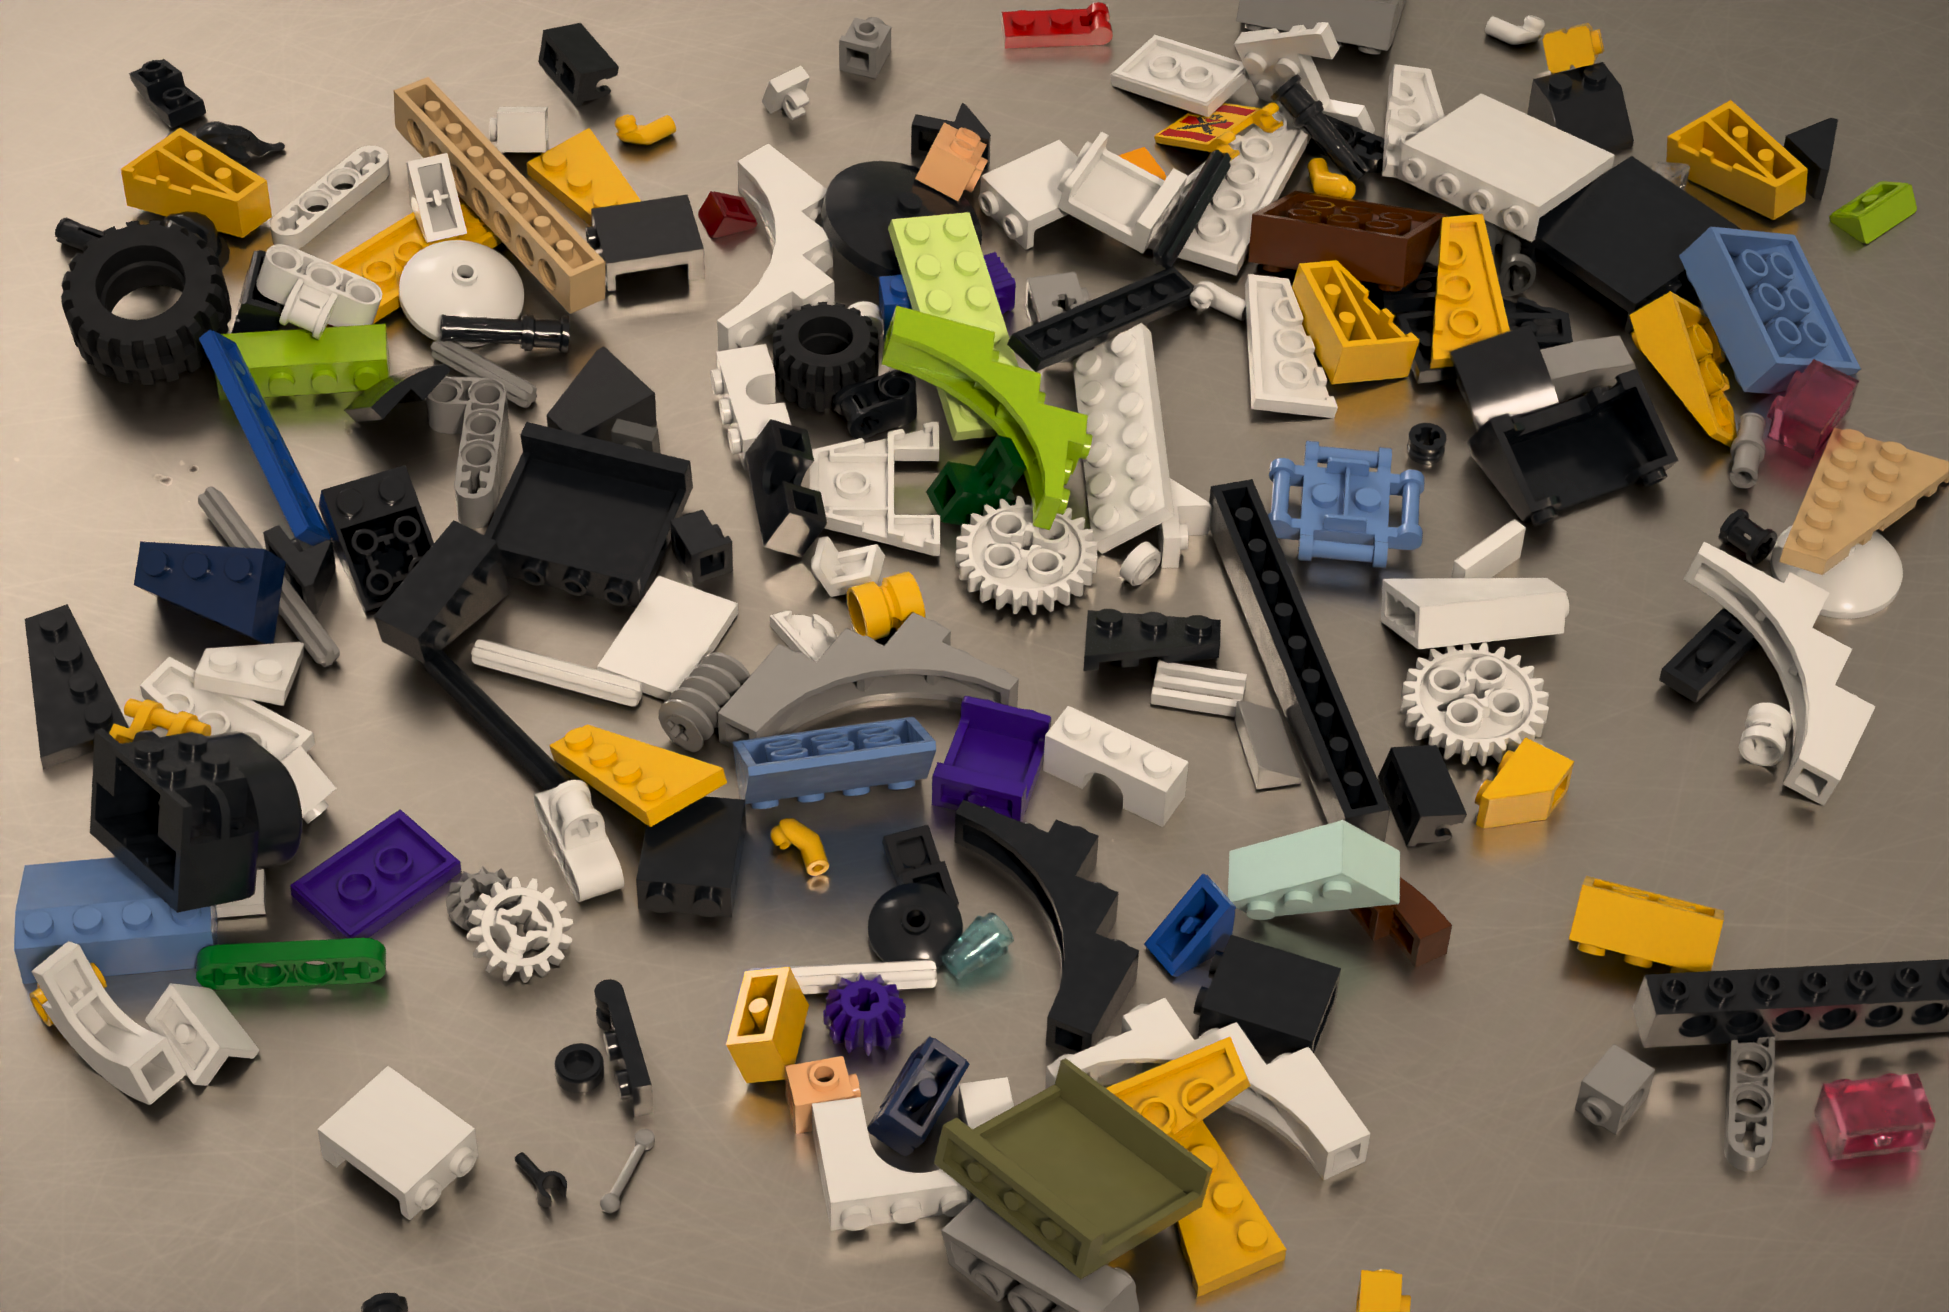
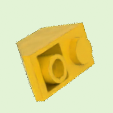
M1525 737L1515 752L1508 750L1498 766L1497 776L1494 780L1486 779L1481 785L1475 798V804L1479 805L1476 825L1486 829L1547 820L1568 791L1574 761Z

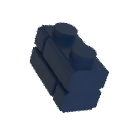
M929 1036L921 1046H918L911 1053L881 1103L880 1109L867 1127L868 1132L900 1155L907 1157L926 1140L969 1067V1062L936 1038Z

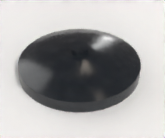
M892 161L863 162L844 169L830 182L821 206V220L827 237L837 251L854 266L879 279L881 276L902 275L888 231L891 219L970 212L981 246V225L974 209L965 197L961 195L959 201H956L916 180L915 178L920 168Z

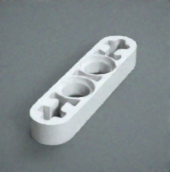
M364 146L357 149L277 213L270 222L273 244H284L300 249L387 179L390 173L387 152L378 146ZM339 184L354 185L352 188L346 190H338L334 188ZM323 205L327 207L325 210L319 212H311L307 210L311 206Z

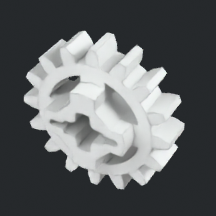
M512 877L507 890L499 882L494 883L490 889L492 897L482 893L476 902L481 910H472L468 921L477 925V927L470 929L467 934V940L479 941L480 943L473 953L474 958L487 956L490 959L485 969L488 973L495 970L497 966L503 968L504 981H508L514 972H519L522 982L526 983L532 977L534 969L542 978L545 977L550 971L549 962L558 966L565 957L559 949H568L572 942V938L563 933L571 928L573 919L561 918L560 916L567 903L561 901L554 904L550 899L555 889L549 887L543 893L537 891V879L532 878L526 888L521 887L518 877ZM518 901L517 906L509 910L500 908L498 911L495 910L505 903ZM538 909L544 914L547 921H544ZM515 923L524 925L523 932L526 934L524 937L516 934L517 927ZM492 938L497 939L502 950L495 944ZM542 948L545 949L534 957L523 958V954L531 949L540 951Z

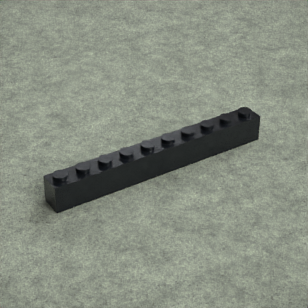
M1250 479L1211 486L1209 503L1212 507L1210 531L1327 822L1330 824L1344 820L1385 842L1390 808L1254 481Z

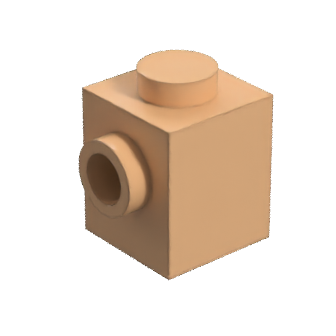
M843 1056L785 1066L786 1098L795 1134L812 1131L813 1103L861 1097L858 1077L856 1073L848 1075Z

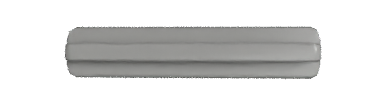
M440 336L436 341H433L431 355L438 361L467 377L493 378L501 381L506 387L507 399L522 408H528L532 402H535L537 388L533 384L455 341L443 342L440 341Z

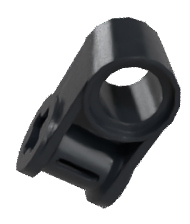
M900 370L888 371L881 376L843 387L835 395L833 406L838 414L846 418L848 431L853 438L868 439L878 433L913 422L917 416L916 381L909 373Z

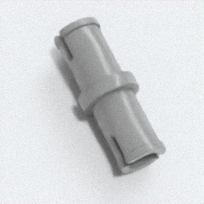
M1745 413L1740 417L1737 438L1734 439L1731 445L1730 453L1734 460L1730 480L1739 488H1750L1756 484L1759 463L1764 459L1766 448L1762 440L1766 421L1758 413Z

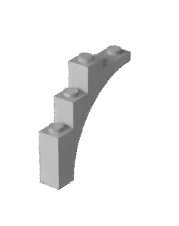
M912 612L884 646L877 643L871 637L862 636L845 628L817 662L802 652L793 651L778 643L718 712L719 743L733 749L732 742L789 734L806 722L834 710L875 700L919 698L944 700L961 704L964 696H970L1017 707L1019 678L1012 676L1004 669L996 668L971 656L964 650L952 647L951 630L943 627L937 621L926 619Z

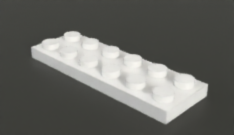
M1143 323L1118 334L1113 339L1091 351L1085 352L1073 360L1078 413L1088 415L1086 433L1092 435L1089 454L1086 460L1083 459L1090 528L1093 530V542H1097V550L1102 554L1174 517L1151 331Z

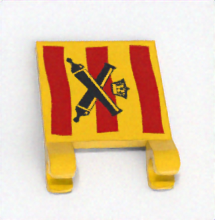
M1271 102L1263 108L1223 103L1209 117L1189 112L1154 135V139L1159 144L1211 153L1219 150L1222 153H1228L1232 160L1240 155L1239 150H1233L1229 143L1236 139V134L1253 123L1267 133H1273L1284 124L1283 121H1277L1272 116V114L1279 110V106L1276 103Z

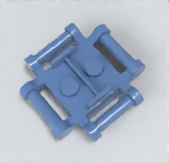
M1306 441L1304 466L1295 465L1293 461L1287 458H1277L1271 462L1269 478L1273 482L1271 513L1268 514L1277 538L1298 540L1297 552L1299 561L1311 562L1312 557L1370 562L1372 567L1386 568L1388 548L1414 550L1422 544L1423 531L1419 526L1420 494L1424 491V475L1418 470H1406L1401 474H1391L1392 448L1379 447L1378 451L1325 447L1319 446L1317 441ZM1318 463L1327 464V468L1317 467ZM1369 468H1377V472H1369ZM1290 486L1302 487L1300 519L1291 518L1288 514ZM1390 495L1402 496L1401 525L1398 528L1388 527Z

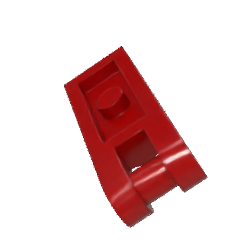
M1097 2L1089 5L1087 9L1002 12L1001 25L1005 49L1105 45L1113 37L1112 27L1109 23L1108 7L1104 3Z

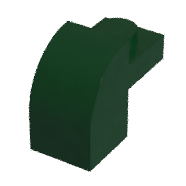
M997 435L975 466L948 461L926 493L935 511L940 515L941 522L961 526L962 524H970L971 514L975 513L983 516L984 505L986 504L997 510L999 509L1000 499L1003 498L1010 506L1015 505L1016 497L1012 488L1027 467L1012 439Z

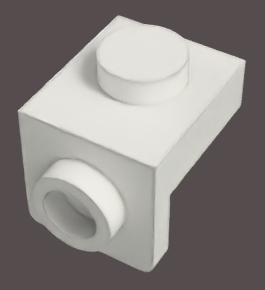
M828 536L818 539L815 554L811 559V570L814 578L821 582L830 597L846 594L847 589L872 581L878 585L885 555L878 544L838 552Z

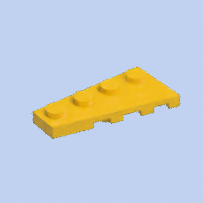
M590 128L527 162V174L590 226H592L591 209L641 201Z
M1227 1037L1109 1086L1106 1089L1175 1140L1251 1085L1231 1037Z
M1201 1120L1175 1139L1176 1142L1212 1168L1202 1207L1176 1222L1181 1237L1180 1245L1185 1261L1189 1263L1193 1276L1192 1284L1196 1297L1203 1296L1284 1261L1286 1247L1204 1121Z

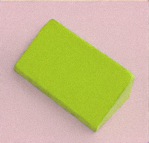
M1880 181L1831 213L1829 216L1830 222L1859 242L1869 244L1917 211L1912 185Z

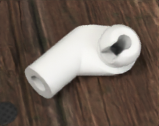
M1202 281L1194 285V291L1190 294V301L1195 308L1205 310L1211 307L1240 321H1244L1247 318L1246 300L1229 293L1210 281Z

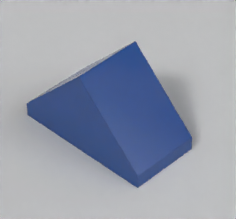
M1202 874L1144 945L1171 976L1178 977L1214 957L1217 950L1225 951L1230 936L1233 934L1236 906L1208 875Z

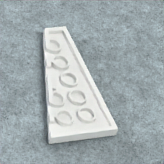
M1279 101L1276 103L1279 106V110L1272 114V116L1277 121H1283L1284 125L1273 133H1267L1255 124V127L1244 136L1238 134L1236 139L1229 143L1233 150L1240 151V155L1229 162L1231 167L1178 258L1233 275L1238 274L1249 253L1252 214L1278 200L1311 139V136L1304 128H1295L1292 124L1294 119ZM1205 162L1187 176L1180 201L1147 248L1155 249Z

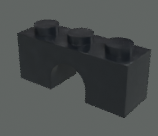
M770 419L745 453L763 546L777 552H784L802 558L827 525L821 492L801 486L806 471L814 462L809 434L806 429Z

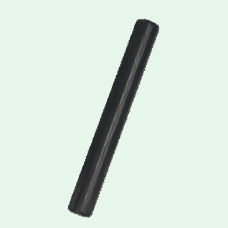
M442 650L437 651L436 655L426 664L422 663L425 666V670L545 790L556 788L559 784L571 780L570 776Z

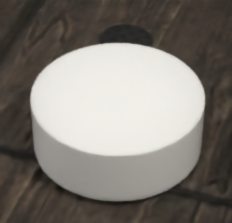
M1149 542L1141 543L1123 562L1120 568V576L1132 586L1142 584L1159 566L1161 552Z

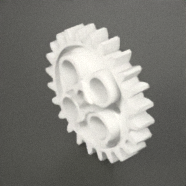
M1017 496L1016 505L1010 506L1002 498L1000 499L999 509L995 510L986 504L984 505L983 516L972 513L970 524H962L961 536L956 538L955 566L959 568V579L968 580L967 591L969 593L980 590V601L982 603L993 597L996 599L995 609L997 610L1001 609L1006 603L1012 604L1013 614H1017L1021 606H1028L1029 611L1034 615L1037 612V605L1043 604L1048 611L1052 612L1054 611V601L1058 600L1068 606L1070 605V594L1079 597L1083 595V585L1091 586L1092 575L1097 570L1098 544L1093 542V530L1084 529L1085 519L1083 517L1072 520V509L1070 507L1065 510L1063 515L1056 514L1051 529L1047 530L1033 526L1032 503L1031 505L1025 504L1023 498Z
M1483 642L1479 650H1473L1471 644H1463L1462 650L1459 651L1454 646H1446L1444 654L1432 648L1430 649L1428 660L1418 657L1415 669H1408L1401 694V713L1407 714L1406 727H1416L1414 735L1416 740L1429 738L1428 745H1437L1438 747L1445 748L1444 759L1447 760L1454 753L1461 754V762L1464 765L1467 764L1470 756H1477L1481 766L1486 765L1487 756H1493L1500 763L1506 751L1511 750L1515 752L1525 737L1534 741L1535 737L1542 736L1549 711L1547 706L1549 694L1542 691L1544 680L1543 678H1533L1535 669L1533 666L1519 667L1520 655H1516L1508 660L1504 658V647H1500L1495 653H1491L1488 651L1487 642Z

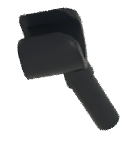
M524 1152L516 1155L515 1162L537 1186L536 1200L540 1206L544 1208L551 1207L552 1198L545 1191L547 1188H555L563 1197H566L567 1180L565 1176L556 1171L544 1173Z

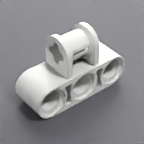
M276 244L267 249L256 284L258 291L263 296L285 305L279 319L280 324L286 325L291 323L312 332L313 338L318 340L322 336L327 324L334 327L372 325L383 294L381 288L371 280L284 244Z
M570 780L559 784L556 788L534 794V805L539 822L576 900L581 902L624 888V877L619 860L606 835L604 819L601 813L592 806L591 793L587 784L582 780Z

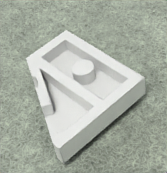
M288 642L206 648L195 671L193 688L284 706L303 659L304 643Z

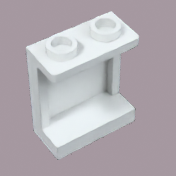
M1101 132L1094 143L1089 141L1085 143L1076 161L1078 165L1075 170L1068 168L1063 174L1058 185V190L1062 191L1058 208L1143 254L1180 201L1188 175L1173 168L1164 181L1108 151L1106 144L1109 135Z
M1057 140L981 175L978 201L982 211L987 216H991L1004 229L1007 236L1015 239L1025 250L1033 247L1036 229L1068 215V213L1058 208L1062 191L1058 190V185L1068 168L1075 170L1078 165L1076 163L1078 157L1060 140Z
M389 1066L318 1128L322 1157L336 1168L345 1160L394 1195L399 1200L401 1214L408 1220H411L422 1209L426 1210L433 1206L440 1197L442 1190L456 1177L466 1175L472 1169L478 1157L475 1128Z

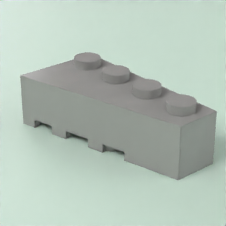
M977 1197L941 1229L949 1264L997 1302L1004 1296L1007 1297L1015 1312H1140L1136 1284L1126 1271L1118 1267L1112 1268L1106 1264L1083 1279H1079Z

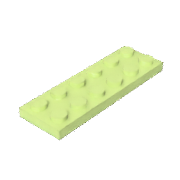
M970 212L891 219L888 231L912 309L994 331L993 350L1000 352L998 362L1019 367L1014 351L1007 345L1010 338ZM937 387L953 441L996 436V431L970 407Z

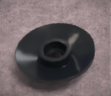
M923 883L902 884L884 893L874 904L868 920L869 941L874 952L883 962L933 960L937 969L954 956L960 946L963 934L962 917L955 902L942 890ZM911 916H920L923 918L924 924L920 927H912L907 923V920Z

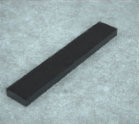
M1172 266L1015 332L1011 335L1007 345L1037 372L1111 340L1118 334L1140 323L1148 324L1191 305L1190 294L1194 291V285Z

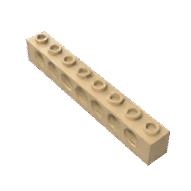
M429 77L393 90L395 128L423 158L448 153L457 194L569 314L605 299L606 262Z

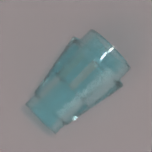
M989 912L984 917L977 916L948 950V953L942 957V961L955 978L961 979L966 974L968 975L1007 954L1008 946L1014 942L1013 935L1007 925L996 914Z

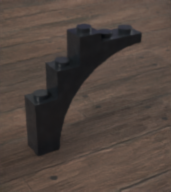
M963 800L955 812L954 842L986 857L1011 875L1035 900L1052 929L1061 957L1062 978L1060 989L1047 1017L1046 1046L1073 1055L1095 1046L1106 1035L1135 983L1139 958L1138 949L1130 947L1121 940L1107 938L1116 922L1119 892L1109 889L1102 883L1088 881L1097 864L1099 836L1088 832L1080 826H1072L1057 819L1049 832L1038 829L1033 824L1020 822L996 813L989 807L978 806Z

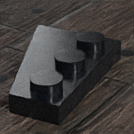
M1115 609L1088 610L1083 671L1099 670V662L1120 660L1122 668L1138 666L1139 660L1147 657H1158L1166 663L1219 658L1221 620L1210 619L1202 615L1175 617L1165 616L1159 612L1134 614L1121 613Z

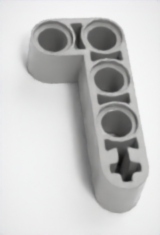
M445 376L426 397L428 421L430 427L438 433L461 434L454 481L457 516L460 523L469 528H483L490 524L498 506L509 426L506 387L501 381L493 378Z

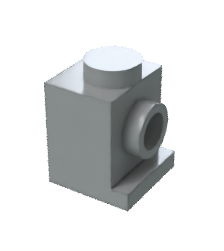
M869 17L866 20L854 18L846 35H842L839 39V70L876 79L891 52V26L885 25L877 17ZM858 51L868 53L869 60L856 58L855 55Z

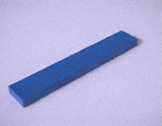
M207 331L199 340L295 538L311 546L331 540V536L237 344L215 331Z

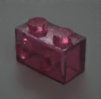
M1813 359L1803 373L1796 371L1787 387L1785 397L1778 395L1773 401L1767 418L1772 420L1767 437L1813 459L1831 436L1834 427L1837 428L1849 412L1859 380Z
M1889 1073L1878 1078L1853 1081L1850 1079H1839L1823 1084L1814 1110L1831 1161L1926 1150L1936 1123L1918 1073L1905 1075Z

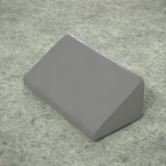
M1237 701L1235 724L1256 789L1300 784L1301 776L1279 710L1247 701Z

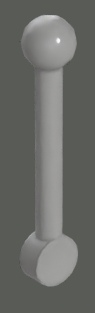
M641 1129L635 1134V1148L611 1192L601 1198L600 1206L606 1213H613L619 1209V1196L644 1151L650 1150L654 1146L655 1136L651 1130Z

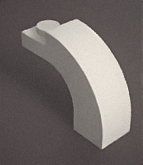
M68 941L31 971L48 1000L42 1006L54 1025L74 1050L114 1087L138 1101L151 1105L186 1075L167 1038L141 1027L114 1003L100 983L80 945Z

